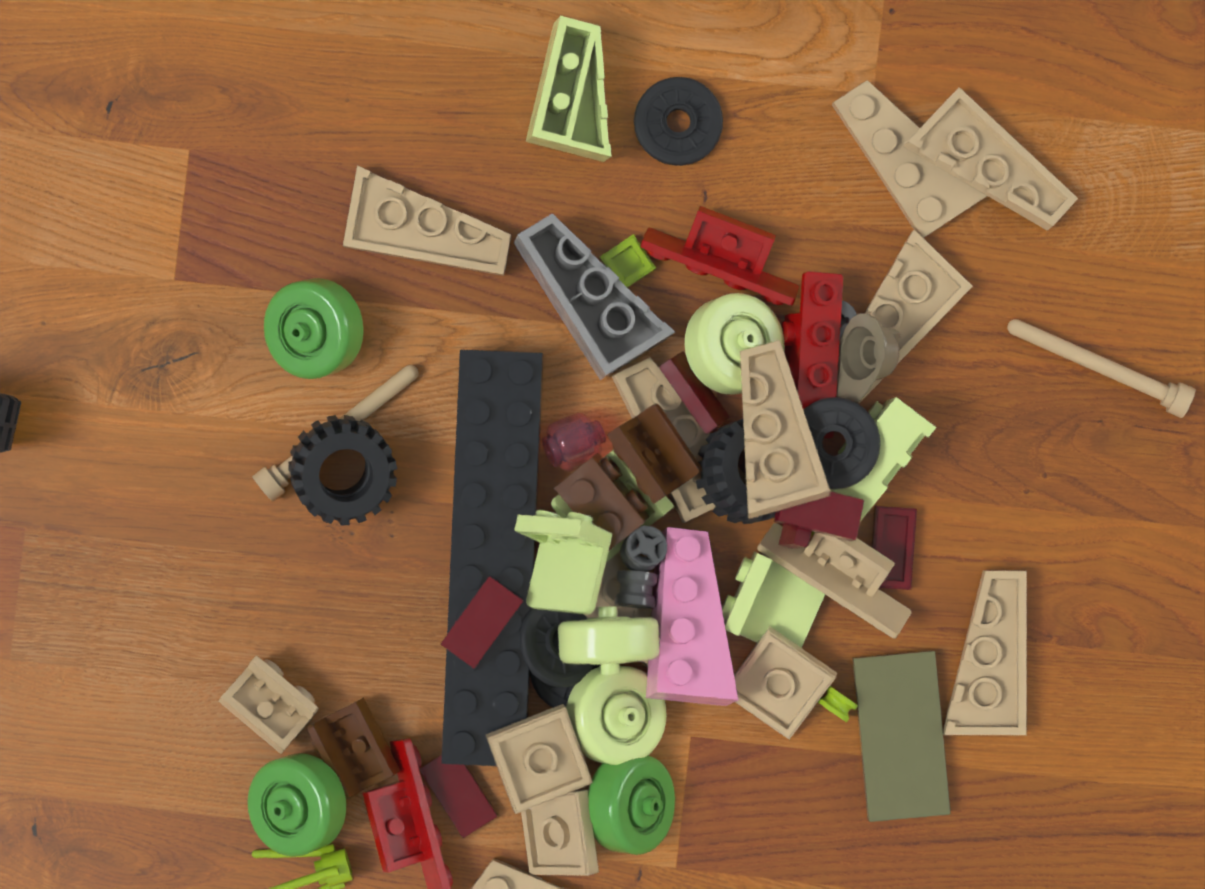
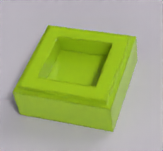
M634 234L600 256L605 267H609L627 288L656 269L645 250L640 247L641 244Z

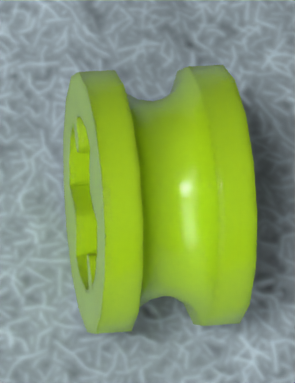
M831 686L828 687L826 696L818 701L819 704L845 722L850 719L848 712L851 709L856 710L858 707L856 703Z

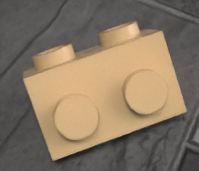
M255 656L245 671L221 696L218 702L282 754L309 723L319 708L314 704V697L306 689L298 685L294 687L283 678L282 670L275 663L268 659L263 661L258 656Z

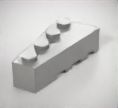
M553 213L517 235L514 241L516 248L600 381L675 333L666 322L663 323L649 309L650 307L639 296L636 297L609 267L606 268L591 253V250Z

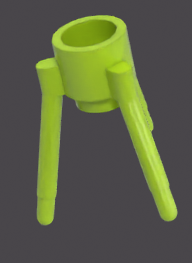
M330 844L306 855L296 856L321 857L320 860L314 861L316 872L269 889H296L315 882L323 885L318 889L345 888V882L353 880L346 849L336 851L334 844ZM271 849L254 850L252 852V857L292 858L291 856L281 855Z

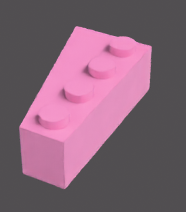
M667 527L661 532L667 542V553L664 559L654 568V573L658 574L657 584L653 586V596L656 602L655 608H652L651 617L656 619L659 624L660 652L657 658L648 660L646 698L727 706L738 701L708 532Z

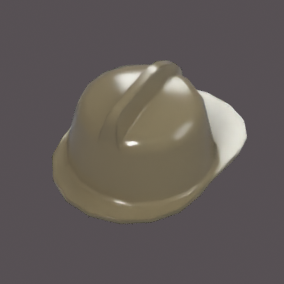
M859 313L851 318L839 342L836 398H845L858 403L868 393L875 381L887 377L894 371L899 359L898 341L900 333L897 330L880 325L878 320L870 314Z

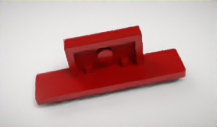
M700 206L686 241L649 227L641 242L640 247L648 250V253L656 259L663 261L672 259L685 264L686 268L695 274L702 276L710 274L723 279L724 283L733 289L746 290L747 288L762 294V298L772 304L783 305L785 303L793 306L797 297L799 285L762 271L774 243L775 234Z
M804 272L801 282L800 313L785 315V321L781 324L784 334V354L803 410L818 400L836 398L843 276L841 274ZM834 431L827 433L824 438H833Z
M410 738L390 741L391 752L401 770L397 773L399 781L362 792L382 870L389 873L421 862L427 889H450L453 885V878L449 867L443 862L441 855L442 836L437 825L433 824L429 808L432 806V798L429 789L423 784L419 771L421 767L420 753L417 747L412 744Z

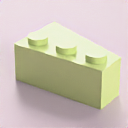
M561 15L553 23L526 142L602 162L612 157L611 144H609L608 110L605 103V75L600 26Z
M897 397L886 400L883 405L877 401L868 411L874 419L880 434V452L871 472L855 485L842 489H830L831 492L864 500L860 521L886 491L887 485L899 469L905 467L911 460L912 452L924 436L929 437L936 429L933 424ZM846 441L838 451V454L845 450Z

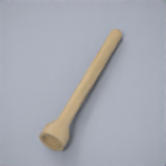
M1013 319L1008 323L1007 329L1010 334L1161 400L1160 405L1166 407V412L1183 418L1192 403L1196 389L1179 382L1176 385L1170 382L1168 385H1165L1021 320Z
M407 365L344 415L353 416L359 422L361 419H366L418 377V369L413 365ZM292 456L278 467L275 464L269 469L265 466L252 476L272 502L286 492L284 487L289 484L288 479L291 477L288 470V462L292 461Z

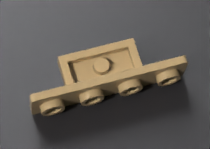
M774 523L757 547L759 552L891 638L898 636L911 615V610L879 590L895 562L859 539L847 541L820 533H815L807 548L790 549L778 545L783 527L778 523Z

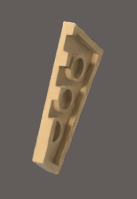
M960 87L903 146L1047 231L1056 224L1078 199Z
M913 230L864 314L872 315L878 320L880 325L895 329L900 333L898 341L899 363L973 286L921 235ZM882 379L877 380L873 383L868 393L861 399V401L881 382Z
M651 358L612 376L631 418L636 417L651 405L659 404L697 461L703 460L697 454L701 446L708 444L705 439L711 433H704L660 368ZM738 467L740 478L747 486L746 475ZM701 473L669 494L682 523L702 515L715 507L713 503L706 505L701 498L706 495L704 488L697 489L696 480L701 479Z

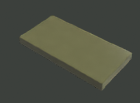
M929 650L852 658L868 821L875 822L950 815L935 651Z

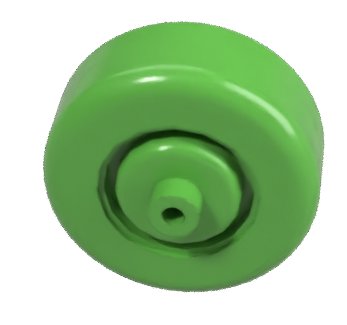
M311 278L290 283L281 288L267 306L264 316V336L267 347L278 365L296 377L317 379L338 373L354 361L362 345L364 326L360 309L351 294L341 285L331 280Z
M296 753L275 759L260 768L251 782L247 800L249 818L258 837L271 850L285 856H303L329 845L340 833L346 817L345 792L336 773L320 758L310 754Z
M652 756L631 759L619 765L602 763L592 778L593 783L590 784L588 789L589 814L594 838L602 847L613 852L641 855L654 850L666 837L675 811V790L668 770L659 760Z

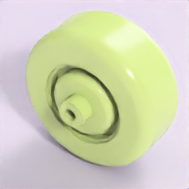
M744 293L726 294L703 304L692 315L685 332V353L692 371L704 385L723 394L733 395L742 393L740 351L780 340L783 351H785L783 330L775 313L760 299Z
M617 606L598 607V617L587 618L586 620L564 621L558 627L559 657L561 661L568 664H601L602 675L620 674V663L653 660L658 657L660 652L659 624L657 620L652 617H617Z
M600 666L591 670L579 683L575 684L569 695L566 710L582 754L587 758L599 763L619 765L631 759L647 757L656 748L665 730L666 704L665 700L646 698L647 674L630 666H620V674L602 675Z

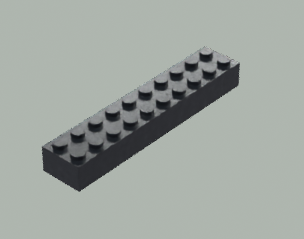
M460 350L447 634L489 576L524 601L475 668H472L446 649L441 764L497 766L486 734L528 718L530 669L526 665L521 652L520 631L526 614L532 608L527 605L526 598L535 565L536 541L514 531L518 515L535 516L537 511L543 353Z

